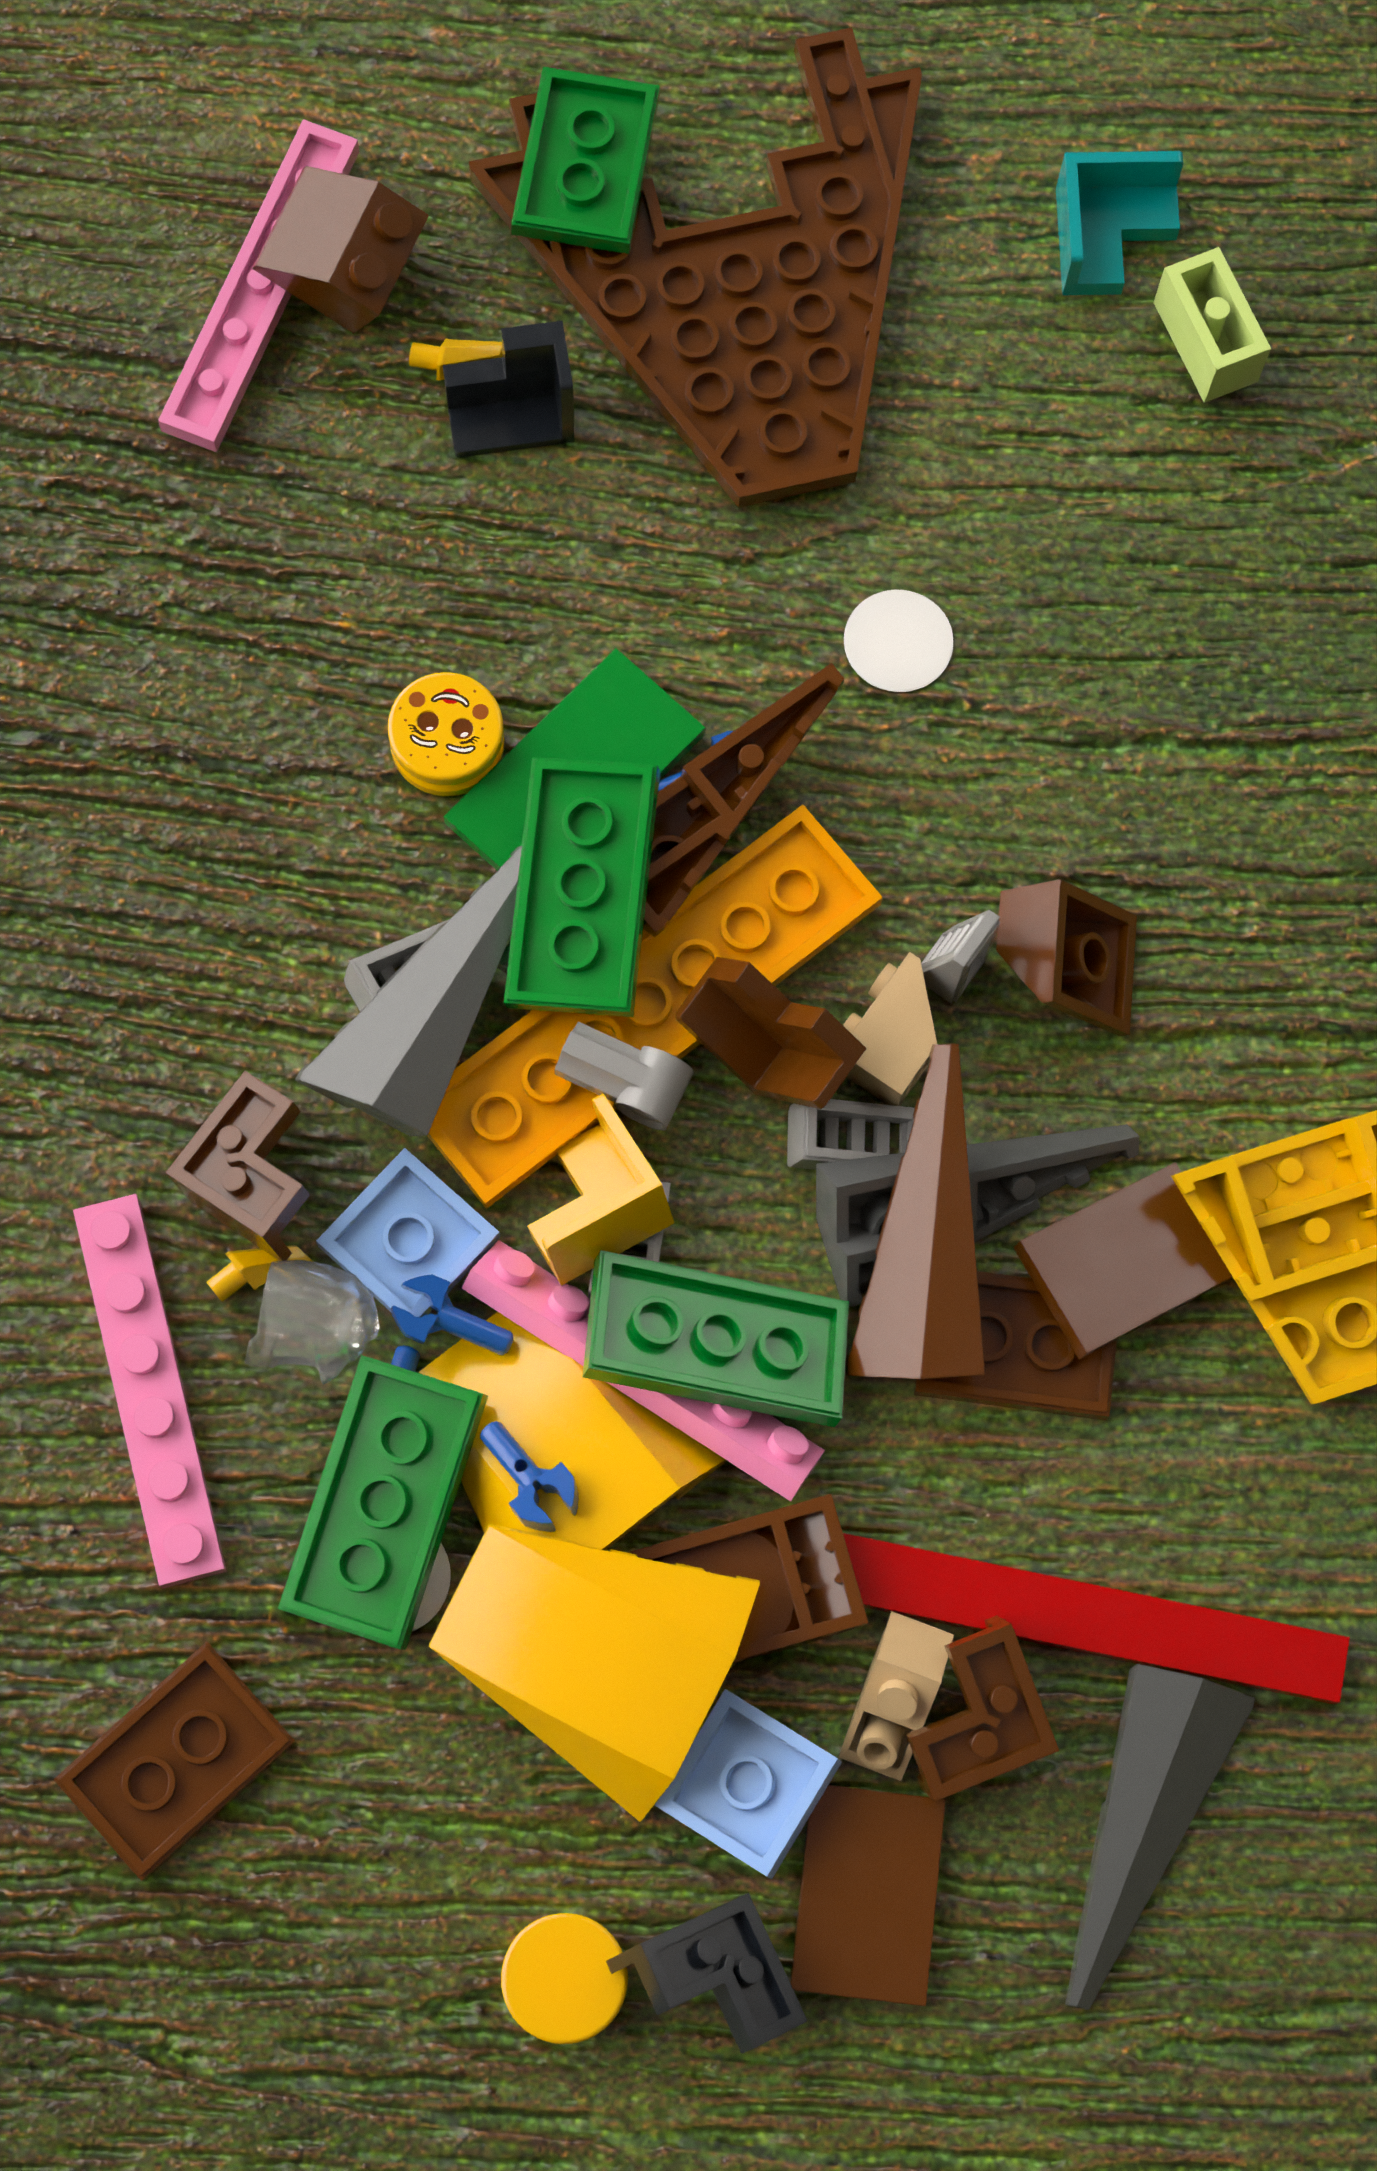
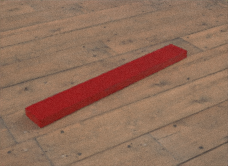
M843 1533L864 1608L888 1613L892 1611L903 1616L975 1631L987 1629L984 1620L997 1615L1012 1624L1016 1637L1019 1640L1334 1705L1340 1703L1350 1637Z

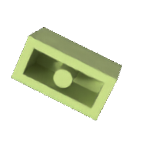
M1217 247L1165 267L1153 303L1203 402H1208L1257 383L1271 347L1220 248Z

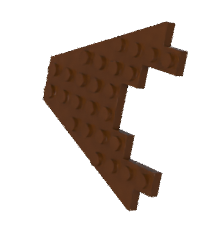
M852 27L795 39L794 54L820 142L767 153L766 167L777 207L666 230L653 179L649 178L643 181L630 254L516 236L738 508L856 482L922 72L920 67L867 78ZM537 93L509 99L510 114L520 151L469 161L471 182L510 229Z

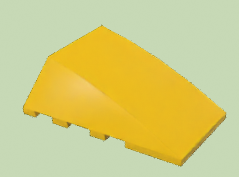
M1377 1110L1321 1126L1171 1175L1310 1404H1317L1377 1384Z
M499 1312L493 1314L486 1321L513 1333L512 1346L505 1355H498L461 1339L418 1372L488 1395L461 1479L484 1533L488 1525L493 1524L570 1540L582 1546L607 1550L672 1497L675 1496L679 1500L727 1462L726 1459L607 1382L582 1377V1365L551 1347ZM494 1421L501 1422L538 1468L551 1470L562 1462L574 1476L578 1488V1509L576 1515L571 1513L562 1498L556 1493H545L542 1489L537 1490L539 1496L538 1507L551 1519L556 1531H539L525 1527L513 1513L509 1502L518 1496L519 1485L480 1439L481 1431L489 1423Z
M489 1524L429 1643V1647L641 1822L675 1779L736 1657L760 1586V1581L737 1575L735 1578L706 1572L703 1568L679 1563L673 1565L639 1558L636 1554L613 1549L610 1551L578 1545L577 1542Z

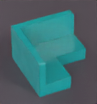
M1183 152L1064 153L1056 186L1062 295H1121L1125 283L1122 241H1164L1177 239L1180 230L1177 184L1184 165Z

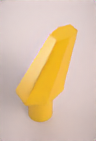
M445 338L441 346L413 342L410 349L409 366L437 371L436 380L441 381L444 380L443 365L503 357L502 342L453 340Z
M296 1245L287 1246L292 1254L285 1264L261 1248L228 1251L225 1254L231 1263L206 1283L220 1301L223 1302L247 1282L256 1290L259 1286L311 1264L313 1261Z

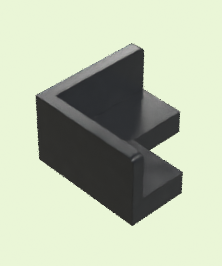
M562 320L501 328L503 357L443 365L446 401L454 453L457 457L575 442L574 391Z
M749 1893L640 1943L606 1961L611 1974L635 1964L657 2015L712 1989L741 2054L807 2022L806 2016Z

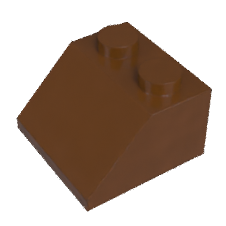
M306 166L302 169L252 269L354 334L380 315L429 215L378 181Z

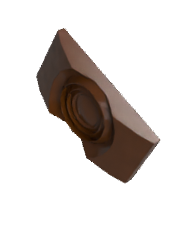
M832 1494L627 1552L636 1554L639 1558L673 1565L679 1563L703 1568L706 1572L735 1578L737 1575L760 1581L750 1616L732 1664L796 1648L869 1624Z

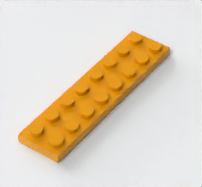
M802 804L698 883L664 930L656 937H653L643 929L633 1017L531 1010L455 1068L427 1135L428 1138L486 1209L555 1157L560 1148L599 1123L591 1100L599 1095L555 1075L554 1069L559 1060L561 1050L578 1021L639 1050L643 1046H650L665 1051L681 1060L701 1043L676 1020L675 1014L716 957L750 962L776 986L878 908L883 897ZM608 1100L613 1109L616 1110L615 1102Z

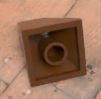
M1061 879L1000 891V925L997 930L996 951L1043 1004L1117 1036L1130 1035L1137 915Z

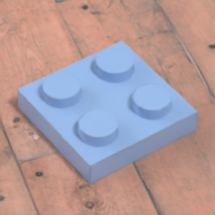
M404 1148L316 1240V1243L322 1251L390 1312L392 1306H397L410 1312L415 1317H423L433 1310L429 1299L424 1295L415 1294L402 1288V1283L415 1277L433 1274L451 1282L447 1290L448 1294L499 1240L500 1232Z
M725 1689L695 1737L675 1779L655 1803V1806L772 1879L842 1762Z

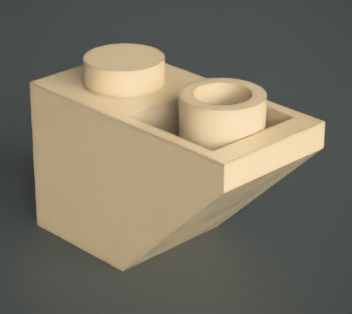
M911 952L908 953L898 968L888 963L881 971L868 992V995L873 997L875 1001L865 1015L861 1018L853 1012L843 1024L867 1048L847 1075V1078L885 1104L900 1106L930 1064L932 1044H937L921 960Z
M891 1611L838 1758L899 1781L902 1780L913 1753L906 1734L922 1728L925 1724L940 1687L948 1660L944 1646L952 1643L954 1634Z

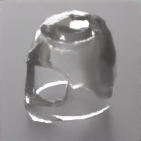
M306 1260L272 1262L265 1283L257 1335L248 1343L245 1364L251 1367L274 1368L277 1365L283 1364L312 1366L318 1369L322 1385L336 1378L346 1364L358 1360L364 1353L369 1341L377 1338L380 1328L373 1296L356 1275L334 1266Z

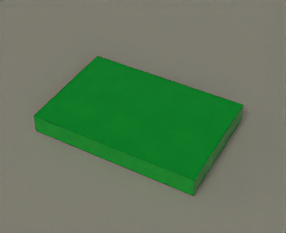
M542 68L511 222L512 235L630 254L660 97V85L556 68Z

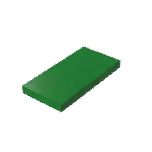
M615 648L444 815V822L498 871L511 857L510 854L517 847L522 846L532 757L657 764L660 769L659 780H661L705 736L706 727Z
M532 757L503 1002L507 1008L623 1017L634 1016L660 769L657 764Z
M600 1250L594 1260L582 1377L836 1427L842 1419L849 1301Z
M361 1355L278 1609L400 1650H406L488 1395Z

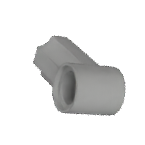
M579 1021L570 1032L554 1069L555 1075L598 1095L603 1093L608 1100L615 1102V1108L628 1118L649 1128L663 1131L666 1130L694 1073L688 1064L665 1051L650 1046H643L639 1050Z

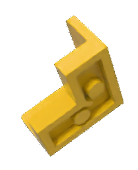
M603 1093L591 1099L599 1125L578 1135L557 1151L561 1165L581 1196L527 1226L533 1241L561 1286L593 1269L594 1260L600 1250L620 1254L674 1224L662 1183Z

